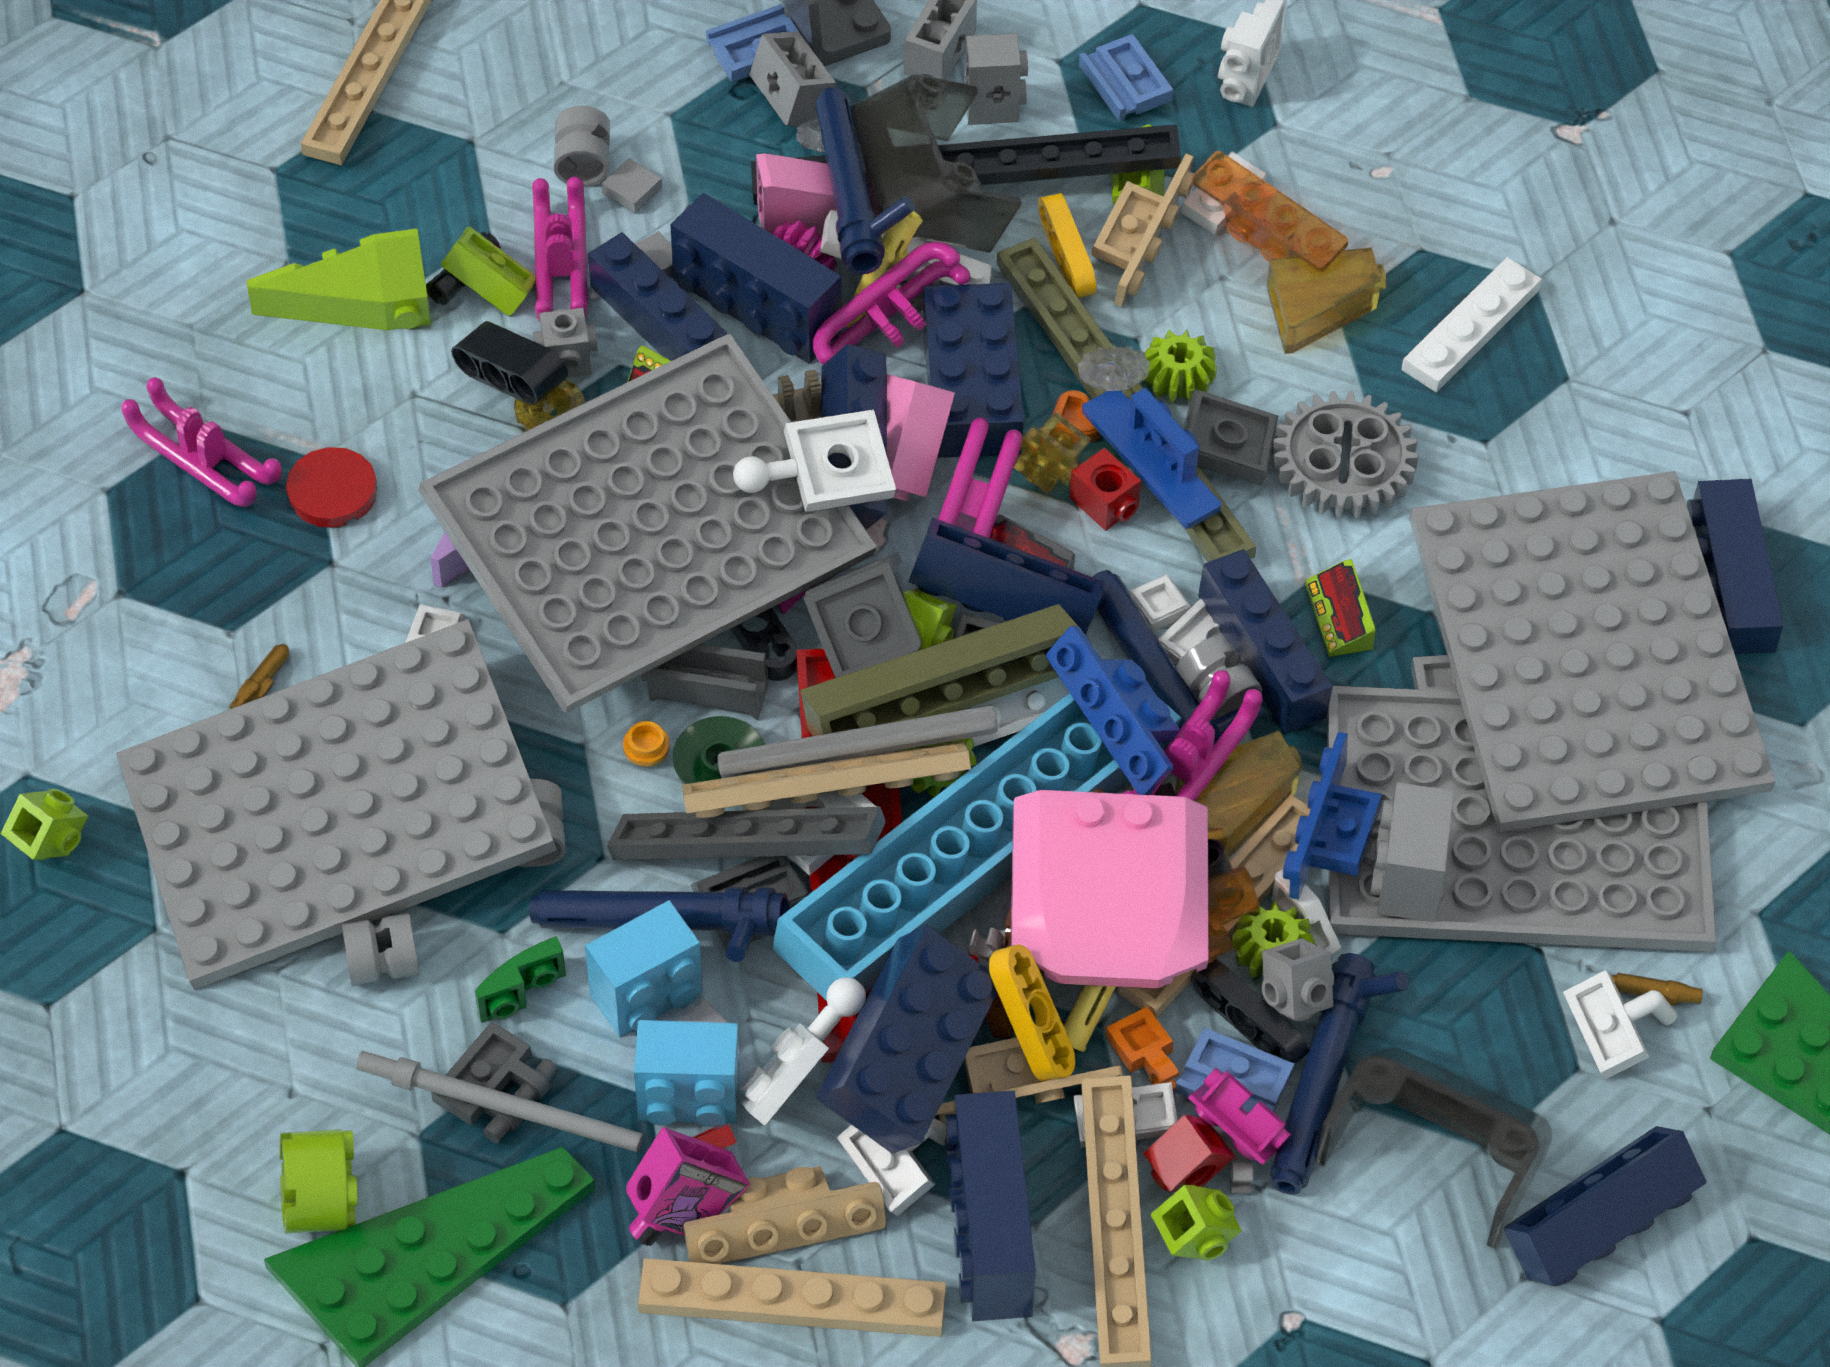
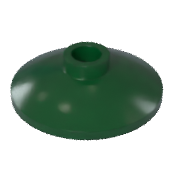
M728 716L708 717L691 724L679 735L673 748V766L683 784L722 779L719 768L713 766L718 763V754L765 745L755 728L740 719Z

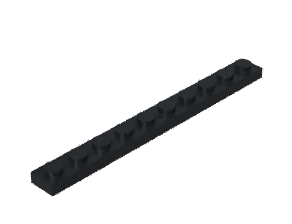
M1177 124L860 152L866 183L871 186L872 193H896L904 176L925 180H938L943 183L952 184L953 188L1176 169L1181 163ZM825 155L796 157V159L827 163ZM751 161L754 205H758L756 161Z

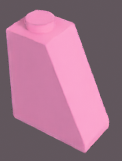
M766 153L756 154L757 202L761 228L773 234L777 227L781 226L785 221L794 224L800 220L807 228L816 226L817 233L822 236L827 215L831 209L836 211L827 163ZM867 185L872 211H874L872 189L870 185Z
M887 374V458L896 487L894 498L908 501L910 493L926 497L955 392Z

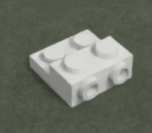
M1265 0L1264 3L1258 2L1253 14L1242 11L1235 26H1228L1226 28L1221 43V50L1226 51V54L1222 59L1218 72V79L1223 80L1220 88L1222 98L1254 107L1281 50L1287 0Z

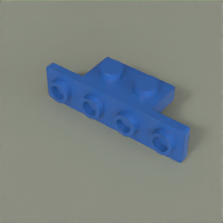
M1114 387L1082 405V414L1183 528L1189 529L1220 512L1221 502L1196 475L1200 449L1195 436L1189 430L1181 428L1172 418L1168 406L1163 401H1157L1146 388L1131 395L1129 400L1119 388Z
M1070 626L1047 652L1046 657L1137 794L1151 795L1173 770V764L1159 743H1170L1180 729L1170 716L1168 706L1157 697L1146 681V675L1139 665L1134 663L1132 659H1101L1079 626Z
M1338 732L1333 747L1324 748L1319 773L1323 776L1320 782H1312L1307 802V808L1311 809L1309 816L1301 815L1298 821L1295 835V843L1298 844L1296 852L1289 850L1286 855L1283 879L1290 880L1289 898L1300 899L1311 867L1358 876L1381 808L1382 794L1339 785L1347 763V733Z

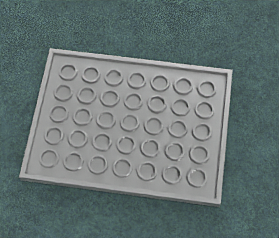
M730 333L420 482L418 490L565 714L873 556L877 548L849 505L805 512L796 477L770 480L765 488L756 493H747L737 487L734 482L733 471L735 465L741 459L754 456L762 459L765 463L791 459L784 435L786 423H791V421Z
M1676 471L1411 508L1409 520L1498 833L1765 793L1773 790L1776 781Z
M469 619L116 753L183 964L194 990L342 934V924L364 920L373 922L557 851Z
M1333 686L1327 712V747H1333L1338 732L1348 734L1347 763L1339 785L1382 794L1381 808L1358 876L1328 870V919L1335 934L1713 952L1716 944L1707 801L1498 833L1458 691ZM1396 782L1454 790L1445 875L1435 922L1377 914L1379 895L1370 894L1373 869L1376 862L1375 849L1383 801H1393Z

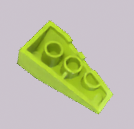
M418 228L373 234L360 239L361 246L339 254L336 248L323 252V260L306 266L292 263L246 280L252 315L379 330L411 329L417 326L431 325Z

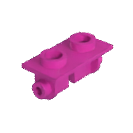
M1216 1067L1205 1078L1204 1084L1188 1097L1196 1105V1112L1205 1122L1212 1126L1221 1127L1233 1138L1232 1143L1243 1156L1250 1160L1256 1159L1262 1165L1276 1153L1277 1149L1291 1135L1284 1128L1286 1123L1263 1102L1259 1101L1249 1113L1242 1108L1253 1093L1231 1075L1228 1070L1222 1073Z

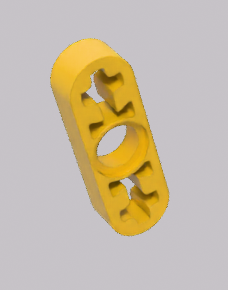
M1057 193L1039 197L1038 211L1040 221L1062 276L1078 298L1095 295L1096 278L1094 269L1063 194Z
M1021 944L994 951L989 961L990 976L1033 1074L1042 1082L1069 1077L1075 1068V1053L1032 953ZM1029 1003L1035 1013V1023L1030 1015Z

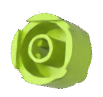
M342 1129L280 1133L279 1160H283V1163H281L280 1191L285 1234L346 1230L347 1227L355 1225L357 1180L356 1175H352L351 1160H354L352 1130L342 1131Z

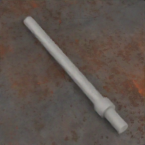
M361 1051L357 1059L356 1070L390 1079L391 1084L399 1088L412 1091L414 1087L637 1153L642 1145L643 1133L421 1068L420 1062L400 1057L396 1061L365 1051Z

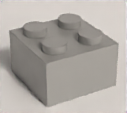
M1396 782L1393 801H1383L1375 849L1376 862L1370 894L1379 895L1377 914L1435 922L1445 875L1454 790Z

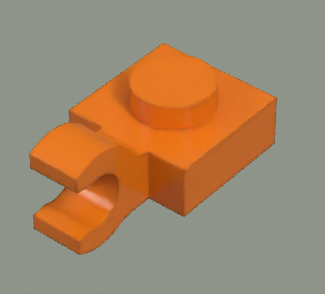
M1148 1006L1106 1027V1039L1131 1073L1144 1067L1152 1085L1171 1082L1173 1092L1175 1091L1176 1082L1173 1078L1179 1076V1071L1171 1059L1167 1057L1168 1054L1173 1052V1040Z

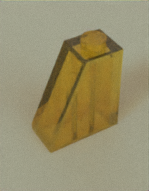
M1372 247L1270 259L1266 288L1284 354L1294 353L1377 308L1379 292L1386 288V275L1383 264H1376Z
M1280 731L1238 745L1195 801L1208 807V829L1223 828L1225 842L1222 844L1228 858L1271 817L1290 795L1296 793L1299 772L1302 771V761L1296 748L1293 745H1287ZM1177 776L1175 785L1176 794L1186 783Z

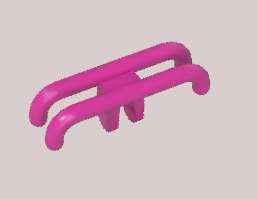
M571 177L566 184L568 217L563 215V213L551 215L549 184L545 179L538 178L532 184L536 292L535 314L538 321H540L539 313L553 311V277L570 276V309L583 308L585 319L588 316L584 185L579 177Z
M942 242L925 243L910 252L822 323L813 338V351L818 361L824 365L846 344L855 346L877 327L896 348L902 345L905 341L902 338L901 332L888 319L898 311L912 327H915L918 331L922 329L926 323L909 302L923 291V286H930L936 280L943 277L952 278L959 285L968 283L971 275L969 270L959 263L960 254L953 247ZM933 259L941 260L935 261L930 265L926 266L915 276H913L910 280H908L905 284H903L900 288H896L898 284H900L903 280H905L908 276H910L913 272H915L926 262ZM863 312L867 313L831 343L832 338Z
M153 377L148 380L146 385L147 392L158 411L176 425L179 445L149 424L142 415L139 405L135 400L127 399L122 403L123 417L129 428L138 438L236 506L248 507L256 500V486L251 481H243L238 487L215 471L213 467L223 458L261 484L273 485L281 478L282 468L277 459H268L264 464L226 439L221 431V426L217 423L207 421L205 424L203 423L201 412L191 406L184 410L176 404L167 393L164 383L160 378Z
M978 417L970 425L938 519L990 538L1022 445L1023 436L1018 430H1009L1004 437L989 484L976 480L972 476L989 428L987 420Z
M1218 670L1213 674L1210 687L1203 700L1181 727L1178 734L1164 749L1165 754L1173 764V770L1170 773L1186 782L1176 794V797H1187L1196 801L1251 728L1261 708V692L1256 689H1249L1244 695L1237 715L1214 745L1215 730L1209 722L1224 701L1231 682L1229 673L1224 670ZM1163 780V781L1159 784V786L1151 793V795H1154V793H1155V792L1157 791V789L1161 786V784L1164 782V780ZM1134 789L1132 792H1131V791H1125V792L1122 793V794H1135V795H1138L1137 792L1135 791V789Z

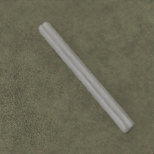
M985 706L737 749L718 754V768L722 778L995 734L999 726L998 718L993 706Z

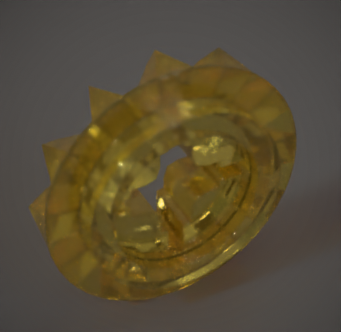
M565 380L536 405H529L515 399L514 410L517 423L522 424L526 431L557 417L550 416L547 411H543V400H546L547 404L551 405L553 409H557V416L584 404L585 399L581 390L576 385Z

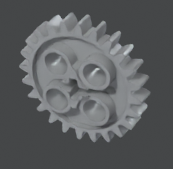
M1331 391L1328 402H1324L1318 395H1313L1312 407L1300 401L1297 404L1296 414L1291 412L1285 414L1284 424H1278L1276 438H1274L1273 469L1280 470L1279 484L1290 483L1288 491L1290 497L1303 494V507H1307L1315 501L1319 503L1318 513L1321 515L1329 507L1335 508L1336 517L1341 519L1344 510L1351 509L1357 519L1360 518L1361 508L1366 507L1372 514L1376 515L1378 514L1379 502L1391 508L1394 504L1395 495L1399 497L1405 496L1407 484L1413 483L1419 456L1416 453L1417 439L1410 438L1411 425L1400 426L1402 416L1400 412L1389 416L1386 415L1388 403L1384 402L1375 408L1371 406V395H1367L1362 402L1355 401L1353 391H1349L1346 400H1339L1335 391ZM1349 425L1352 428L1347 479L1345 484H1341L1338 481L1342 453L1341 445L1344 426Z

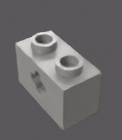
M929 0L904 40L905 75L943 87L966 49V36H974L976 32L977 0Z
M798 31L762 34L749 73L750 77L786 126L819 124L815 106L816 100L821 91L829 87H835V80Z
M1017 33L966 36L964 95L968 125L1018 122L1019 105H1026L1027 103L1025 79H1020V77L1028 76V57L1026 50L1019 51Z

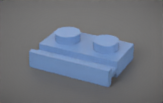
M780 4L706 30V43L713 48L716 59L731 83L750 77L749 73L762 34L795 32L798 29L791 18L785 15L784 7Z
M1133 34L1096 48L1095 53L1087 55L1084 52L1079 54V67L1119 122L1125 120V115L1132 112L1138 115L1173 101V88Z
M1204 1027L1185 1064L1184 1071L1176 1083L1175 1093L1188 1098L1196 1089L1204 1084L1205 1078L1217 1067L1222 1073L1228 1070L1231 1075L1253 1093L1242 1106L1246 1112L1249 1113L1259 1101L1275 1112L1293 1074L1294 1063Z

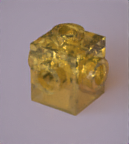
M1055 412L1040 430L1033 426L1023 437L1020 448L1023 453L1015 462L1014 468L1024 475L1029 482L1039 487L1046 494H1049L1059 481L1065 486L1071 481V471L1081 464L1077 461V458L1091 439L1059 413Z

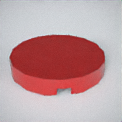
M326 447L311 451L297 460L288 473L286 491L290 505L303 521L317 527L337 528L347 525V520H351L356 516L358 520L367 514L376 500L377 481L372 465L361 454L347 448Z

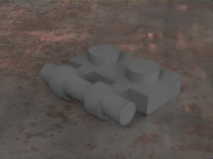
M491 1021L446 1075L498 1091H502L512 1080L520 1086L513 1095L534 1101L542 1100L551 1088L549 1082L559 1072V1069L549 1059H543L535 1070L526 1065L525 1063L532 1056L531 1046ZM431 1092L434 1103L470 1126L477 1121L483 1112L491 1116L493 1119L485 1127L483 1133L494 1143H499L507 1132H515L524 1120Z

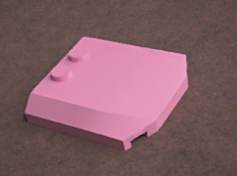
M1038 790L1015 797L1013 804L1011 946L1021 944L1028 948L1038 968L1045 971L1044 977L1059 984L1160 988L1172 983L1174 977L1197 968V972L1206 969L1208 964V807L1187 797Z

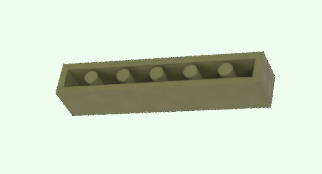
M1060 604L802 689L800 692L807 728L812 736L956 712L1053 680L1059 676L1048 661L1046 654L1070 626H1077V624Z

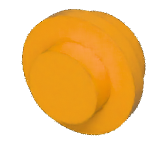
M641 721L634 724L623 739V751L626 758L639 766H653L660 763L666 758L670 750V741L667 733L658 724L651 721Z

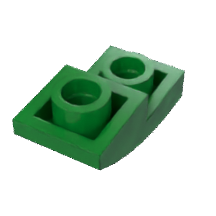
M557 936L540 942L510 958L494 970L477 987L475 998L477 1013L481 1023L491 1019L500 1020L511 1017L518 1010L527 1007L525 990L533 987H547L557 979L566 976L564 952Z

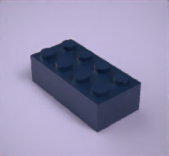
M702 193L670 224L673 281L684 291L693 292L709 302L718 312L727 313L742 322L751 332L761 334L778 344L785 353L792 356L795 355L810 364L816 358L813 351V338L817 329L825 320L842 308V276L707 194ZM842 330L832 338L831 342L842 332Z
M1011 283L923 286V320L926 323L923 329L927 383L933 387L955 392L937 458L960 457L970 425L978 417L986 419L989 424L980 456H997L1000 453L1006 433L1009 430L1015 429L1020 431L1023 436L1024 425ZM1022 445L1018 455H1022Z
M928 925L898 938L815 1099L891 1154L922 1143L998 993L991 979L990 971Z
M1015 1090L955 1095L954 1114L945 1115L946 1139H944L946 1168H950L951 1183H949L951 1213H955L956 1258H960L961 1273L958 1274L960 1302L970 1303L972 1322L1032 1317L1036 1267Z

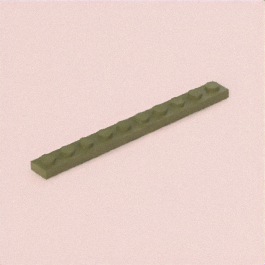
M1035 237L997 253V266L1011 283L1014 290L1092 399L1117 387L1130 400L1131 395L1143 389ZM1197 466L1196 475L1219 499L1221 510L1189 529L1184 528V530L1207 562L1242 549L1246 551L1250 559L1254 558L1256 545L1201 468Z

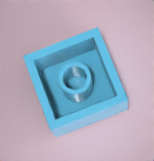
M670 900L585 945L590 996L619 1038L631 1031H637L638 1020H655L656 1017L673 1008H683L692 1003L703 992L700 942Z
M638 1020L634 1066L638 1121H649L656 1125H670L674 1122H698L707 1127H715L724 1123L737 1124L740 1076L738 1023Z

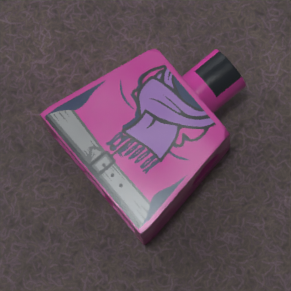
M663 1127L627 1183L626 1192L639 1214L629 1225V1231L635 1239L646 1246H652L665 1230L685 1236L683 1227L685 1222L720 1215L750 1186V1183L731 1151Z

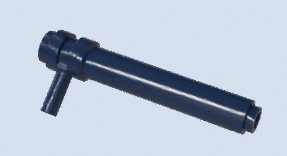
M829 87L820 92L815 106L838 217L835 229L840 243L841 259L853 273L860 275L869 274L877 270L882 264L885 254L882 234L915 210V206L907 196H903L878 216L872 212L849 98L841 89Z
M1110 570L1096 573L1093 577L1104 581L1097 610L1127 659H1132L1134 663L1142 668L1146 675V681L1157 697L1181 717L1178 727L1181 729L1198 707V701L1178 673L1177 667L1121 577L1113 574ZM1262 706L1256 719L1265 715ZM1240 707L1215 720H1210L1209 724L1215 730L1214 745L1231 724ZM1229 756L1228 759L1224 762V764L1221 766V768L1228 762L1230 756Z
M728 887L725 892L543 890L540 892V895H533L531 897L529 914L531 922L539 924L543 929H616L670 900L690 930L724 931L726 935L731 936L726 949V956L733 962H740L745 957L753 935H775L778 918L789 911V901L786 893H776L774 888H758L756 892H748L745 887Z
M1354 953L1341 954L1337 961L1332 964L1334 984L1332 986L1333 1007L1319 1011L1320 1016L1284 1127L1291 1135L1277 1149L1270 1170V1176L1273 1179L1272 1185L1278 1191L1295 1195L1300 1193L1301 1188H1305L1308 1185L1357 1025L1364 1021L1371 997L1407 990L1409 979L1404 972L1375 976L1374 964L1369 959Z

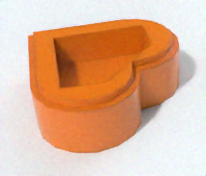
M1071 390L1060 395L1048 425V435L1087 444L1099 439L1101 434L1082 414V405L1090 401L1085 393Z

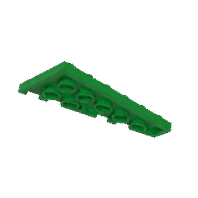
M1788 950L1713 1048L1710 1060L1830 1134V995Z
M563 1147L347 1227L346 1230H339L264 1259L265 1266L354 1366L366 1367L595 1190V1180Z

